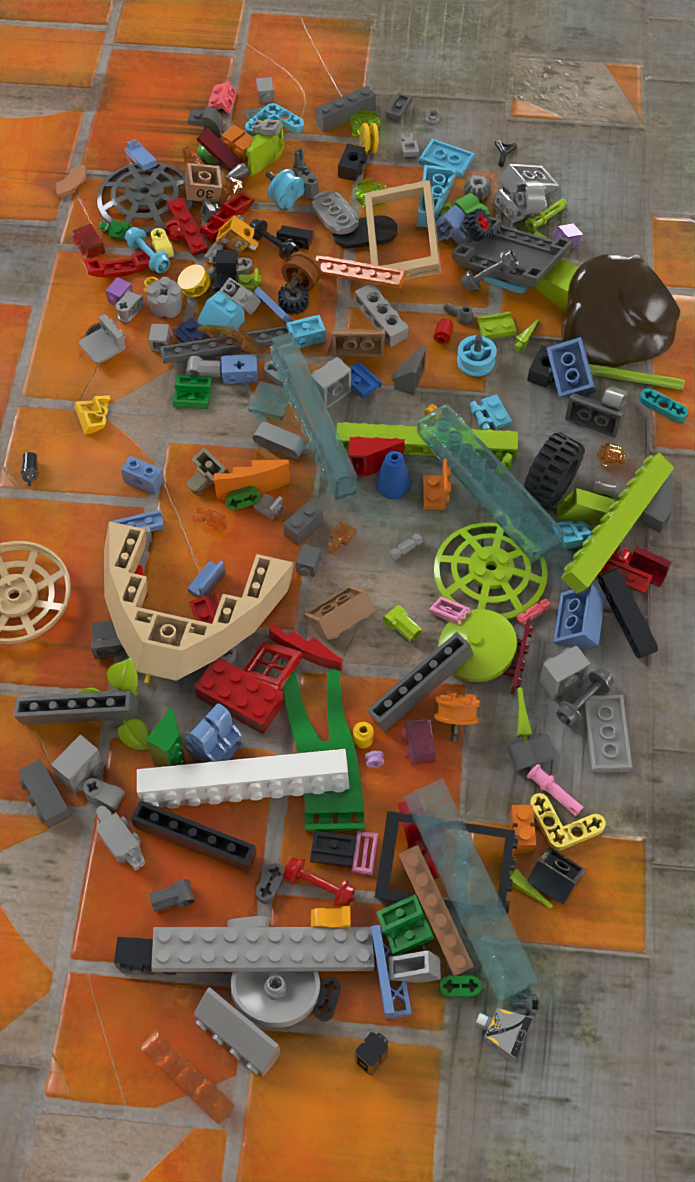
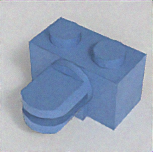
M456 205L436 220L439 242L444 238L447 240L452 237L460 245L470 235L466 234L467 230L462 225L466 215Z

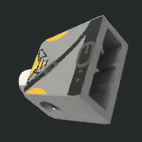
M497 1008L493 1018L480 1012L475 1025L487 1031L484 1042L510 1061L515 1062L533 1018Z

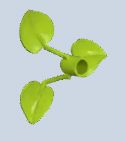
M132 658L112 665L107 671L110 685L119 689L118 692L131 691L137 696L139 693L138 677ZM85 688L77 694L101 692L95 688ZM139 719L123 720L124 724L118 728V734L122 742L133 749H149L146 740L150 734L145 723Z

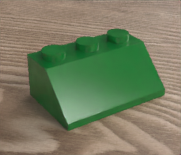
M169 708L146 740L153 764L157 767L185 765V756L174 709Z

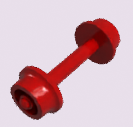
M292 857L288 864L284 865L283 878L289 880L292 886L301 878L336 895L333 903L335 907L338 905L348 906L351 901L355 900L354 893L356 888L350 885L348 880H344L339 888L303 870L305 865V859L303 858L298 860Z

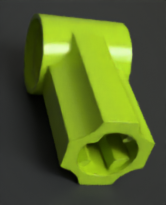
M396 605L383 617V621L391 630L396 629L410 643L418 639L422 633V629L409 618L406 610L400 605Z

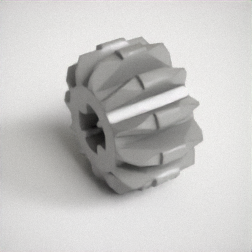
M472 174L471 177H467L464 184L465 195L471 193L481 201L484 198H488L491 192L490 179H486L485 176L481 177L479 174L478 176Z

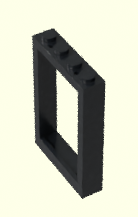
M387 811L375 898L402 901L414 895L389 891L399 822L505 838L496 907L443 900L447 909L501 918H504V914L509 913L510 901H507L506 897L507 892H511L513 879H509L510 870L514 871L515 857H512V851L517 849L518 836H515V830Z

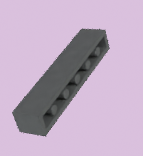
M458 632L454 633L367 709L372 721L384 733L474 655L470 644Z
M131 691L18 697L15 701L13 717L23 725L137 719L139 699Z

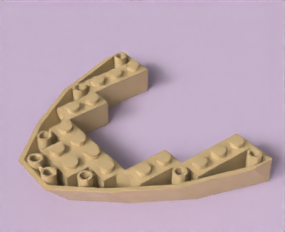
M110 521L108 524L104 546V598L117 637L129 658H132L137 672L177 681L220 658L254 633L288 592L293 576L294 562L256 554L242 598L222 594L212 624L141 608L148 591L147 577L134 573L146 546V529Z

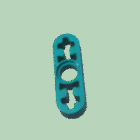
M650 388L641 391L639 401L642 405L674 422L681 423L686 420L688 409L684 405ZM665 403L668 405V407L662 408L659 406V404Z

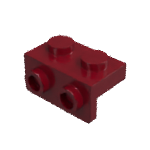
M636 546L629 565L653 575L651 583L661 587L669 573L672 562L664 556L650 552L647 548Z

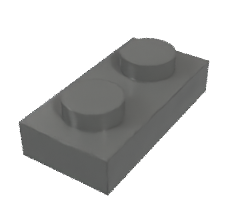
M398 92L386 111V117L400 121L412 102V96Z

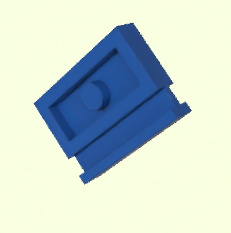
M359 361L356 365L349 367L351 369V389L362 399L376 391V388L382 386V382Z

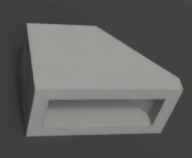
M429 950L389 957V979L418 983L440 980V957Z

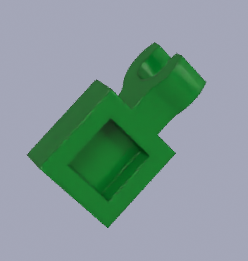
M115 220L112 221V224L100 221L98 225L101 232L109 233L108 236L110 238L125 240V234L130 227L127 222Z

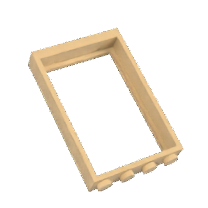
M429 180L365 193L372 265H378L373 205L424 195L431 256L384 265V267L405 270L407 273L405 280L442 273L433 194Z

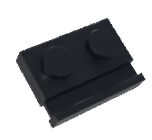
M314 831L310 862L352 868L356 836Z

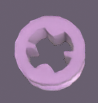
M371 751L365 755V759L368 760L366 762L367 767L375 768L384 764L383 752Z

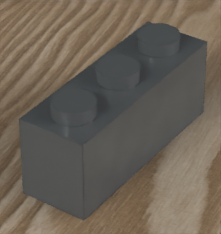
M41 759L18 771L21 776L18 781L23 790H29L30 795L27 797L32 807L37 805L39 811L36 814L41 823L46 822L48 827L51 828L71 816Z

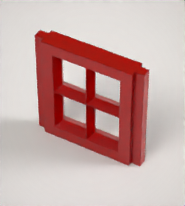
M265 641L258 648L243 671L279 690L284 686L301 661L303 653ZM266 652L276 655L271 663L261 660ZM280 657L290 659L285 668L275 665ZM259 663L268 666L263 674L253 672ZM273 668L282 671L278 679L268 677Z

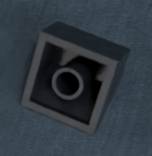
M549 847L537 861L527 881L535 889L542 890L550 895L552 900L564 904L576 888L586 869Z

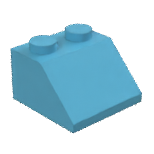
M218 291L206 301L197 323L214 337L227 336L245 322L244 308Z

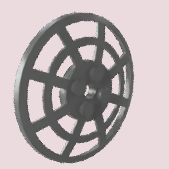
M159 162L155 166L158 167L157 169L150 168L144 171L136 169L140 168L136 163L124 166L109 175L98 191L97 205L100 215L106 223L112 224L114 219L106 211L115 207L120 213L127 216L125 222L131 225L133 218H154L157 226L137 227L144 230L146 236H150L151 231L155 228H162L165 231L166 226L162 222L160 215L169 211V208L166 205L157 210L156 206L163 200L167 202L178 199V186H185V174L173 166ZM167 169L169 171H172L184 180L175 181L174 178L168 173L164 172V170ZM126 171H130L122 175L116 182H110L116 176ZM140 172H153L150 177H141L139 174ZM133 175L134 180L131 182H122L125 178ZM163 175L169 181L161 183L157 180V177ZM105 187H112V201L103 206L102 193ZM173 187V196L166 195L164 188ZM117 188L125 189V194L116 198ZM127 200L129 205H131L130 210H126L119 203ZM188 200L186 203L190 212L194 204L192 200ZM137 209H150L151 211L150 213H136Z

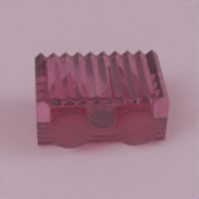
M431 720L406 721V727L402 728L403 740H407L408 746H405L406 759L410 758V765L434 763L435 749Z

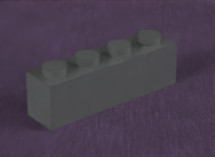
M367 85L315 108V124L322 132H325L376 109V94Z

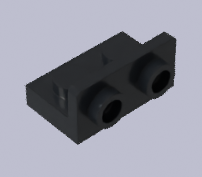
M284 225L276 233V238L282 242L292 238L295 240V244L299 246V249L309 250L314 236V231Z

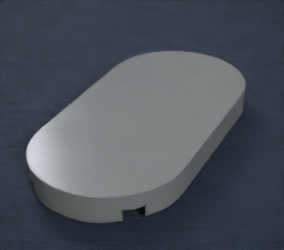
M323 191L313 197L311 202L312 210L329 231L335 234H347L358 227V214L341 194Z

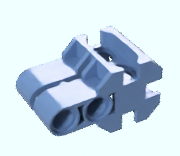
M216 704L184 739V743L187 745V752L196 761L199 762L201 760L203 763L227 761L243 745L241 732L233 725L230 712L221 704Z

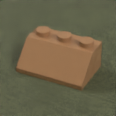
M385 329L332 330L333 357H384Z
M350 585L303 615L321 638L333 640L339 636V633L353 628L358 621L369 618L370 614L376 610L367 591Z

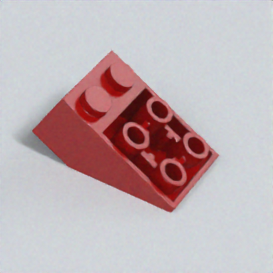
M349 437L348 476L367 477L378 473L389 452L396 451L404 457L405 439Z

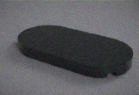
M374 216L376 245L391 242L397 235L396 222L388 216ZM367 217L359 218L358 227L350 233H332L334 242L348 249L369 246Z

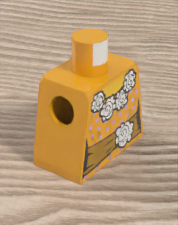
M235 215L219 229L216 243L232 250H237V252H242L246 247L254 251L259 242L253 239L254 229Z

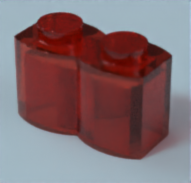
M92 224L73 230L74 236H72V241L75 246H79L78 250L81 256L91 259L106 253L104 244Z

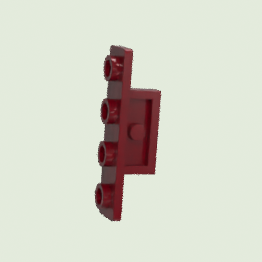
M527 618L523 640L517 639L516 657L511 666L502 674L514 677L510 693L514 695L515 689H518L521 685L522 677H518L519 671L524 672L526 660H522L523 654H528L530 643H526L527 637L531 638L533 626H530L531 619Z

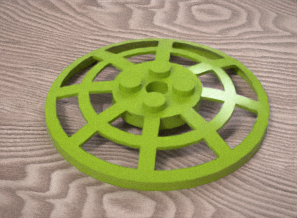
M491 522L472 524L451 534L439 548L433 570L434 581L440 596L456 603L458 602L451 597V594L459 589L467 596L479 601L477 609H485L486 603H500L510 600L515 610L500 614L508 621L516 619L519 614L525 613L527 609L539 602L544 593L548 575L543 553L530 537L511 526ZM479 528L497 529L496 534L472 536L467 532ZM504 530L520 536L530 545L521 547L514 540L503 536ZM461 535L466 540L457 548L453 556L442 555L448 543L457 536ZM494 539L493 545L481 547L477 540ZM501 541L511 544L516 550L507 553L500 548ZM469 544L475 550L470 558L459 556ZM536 551L542 566V577L531 573V564L527 553ZM522 556L525 570L515 568L513 559ZM440 563H451V572L455 583L446 589L440 576ZM457 564L468 565L469 574L460 579ZM494 565L496 569L490 571L486 568V566ZM513 575L523 578L515 590L509 585ZM529 580L540 584L535 595L522 606L517 595L525 589ZM473 581L482 587L481 594L470 590L466 584ZM501 587L506 593L501 596H488L490 589Z

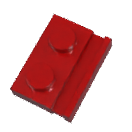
M216 593L189 601L195 620L213 623L219 606Z

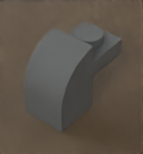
M205 106V110H190L188 125L203 126L204 130L208 128L215 136L220 138L223 120L221 114L216 109Z

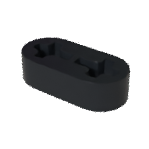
M326 978L321 983L318 1001L315 1005V1015L320 1021H329L335 1014L340 995V983L335 978ZM330 984H334V988L337 990L332 991L331 996L327 997L325 986L329 987ZM326 1001L329 1002L328 1010L331 1012H326L325 1016H323L319 1008H323Z

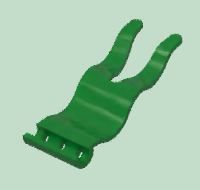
M336 669L328 672L327 719L330 738L328 741H321L309 721L301 698L295 671H293L284 684V694L288 720L297 752L308 753L345 749L350 788L345 789L343 792L304 793L305 831L365 830L364 800L354 742L343 710L340 672ZM333 814H338V824H333ZM352 814H357V823H352ZM313 815H319V824H314Z

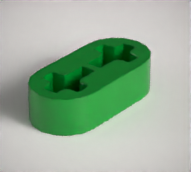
M248 486L229 492L225 497L226 506L230 510L248 507L258 503L260 500L259 490L255 486Z
M447 976L441 980L439 991L443 997L448 999L476 998L480 994L482 985L481 981L475 976ZM447 982H451V986H459V988H453L451 993L443 987L447 985ZM469 982H473V985L477 986V988L474 989V992H470L469 988H462V986H468Z

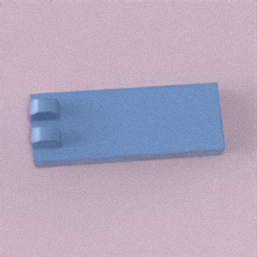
M136 139L132 140L133 145L130 141L126 142V154L143 171L158 165L156 159L139 142L137 143Z
M256 288L254 295L261 303L264 301L286 323L293 321L262 289Z
M160 509L112 521L133 527L150 526L151 532L165 529L164 518Z

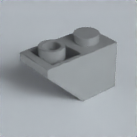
M230 277L220 289L221 293L243 307L244 311L250 315L254 313L261 303L252 292Z

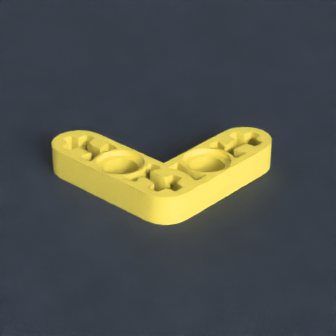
M538 793L533 795L530 800V805H533L534 817L549 846L556 851L564 850L601 834L605 828V819L599 814H592L562 826L546 795ZM536 800L540 803L544 802L542 809L539 805L535 806ZM550 817L554 820L555 824L548 827L543 823V819ZM593 821L600 823L598 829L596 826L590 827L589 833H587V827L591 826ZM579 828L582 830L583 835L575 837L571 830ZM556 830L557 837L563 839L561 844L554 842L555 834L553 831Z

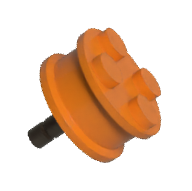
M445 691L444 695L436 696L438 712L434 714V718L440 722L452 724L450 741L458 742L460 725H473L479 722L476 711L477 707L480 706V700L477 699V695H457L455 691Z

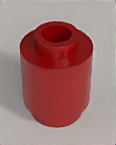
M443 318L437 323L433 336L437 343L447 344L450 342L454 328L451 320Z

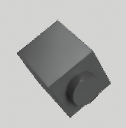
M303 544L296 560V572L303 576L314 577L322 559L321 549Z

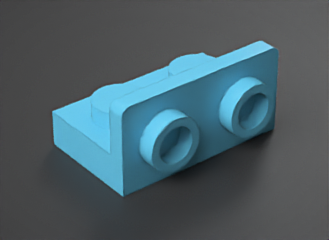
M320 315L286 323L293 349L326 341V330Z

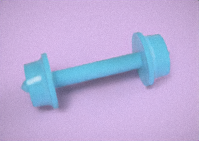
M132 227L126 232L125 240L128 247L131 249L140 247L151 258L149 268L152 271L164 273L170 267L168 255L163 251L153 252L145 243L146 233L144 230Z

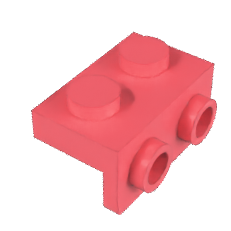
M229 81L213 87L208 103L209 107L216 110L223 108L227 114L231 113L237 94Z

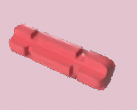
M543 599L539 602L540 604L537 603L527 609L525 613L519 614L517 622L524 626L527 618L535 619L543 614L542 611L546 612L549 610L551 603L547 599Z

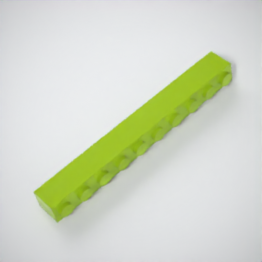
M337 423L336 451H349V437L360 436L365 438L405 439L404 454L503 459L509 453L513 456V460H516L518 432Z
M660 452L654 456H648L643 461L644 466L635 472L636 477L626 484L627 489H624L618 495L619 500L609 507L610 512L606 513L600 520L602 523L592 530L591 533L593 535L583 542L582 545L584 547L574 554L573 562H570L564 568L565 573L561 579L577 594L590 586L673 471L674 467Z

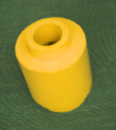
M359 722L355 725L353 741L357 747L367 748L373 743L374 730L371 724Z

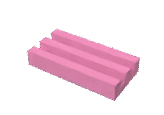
M440 597L429 609L431 614L457 625L461 624V619H466V614L469 615L471 613L469 607L444 597Z
M357 831L352 866L353 874L360 873V875L369 874V876H373L378 841L377 833ZM361 837H365L360 868L357 867ZM369 838H373L370 866L367 869L365 866Z

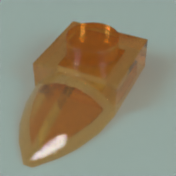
M230 177L221 192L218 206L221 207L224 202L240 194L245 186L244 183Z

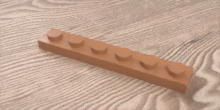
M417 845L398 854L453 975L456 976L473 968L474 965L419 846Z

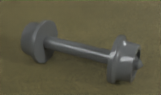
M511 249L501 250L500 257L502 260L476 275L471 270H467V274L462 276L463 286L469 292L480 290L479 281L504 266L509 271H513V268L518 265L517 255Z
M598 668L596 671L590 672L588 677L592 685L573 704L567 701H562L559 704L560 708L556 711V715L563 724L572 726L575 722L579 723L582 720L581 714L578 711L579 708L597 690L608 693L611 690L610 686L614 683V678L607 670Z

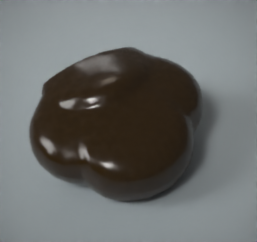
M617 254L598 255L579 266L570 280L568 306L561 322L562 340L567 342L581 337L589 364L617 368L629 363L642 362L663 354L671 347L675 339L676 325L681 311L667 287L639 255L628 257Z

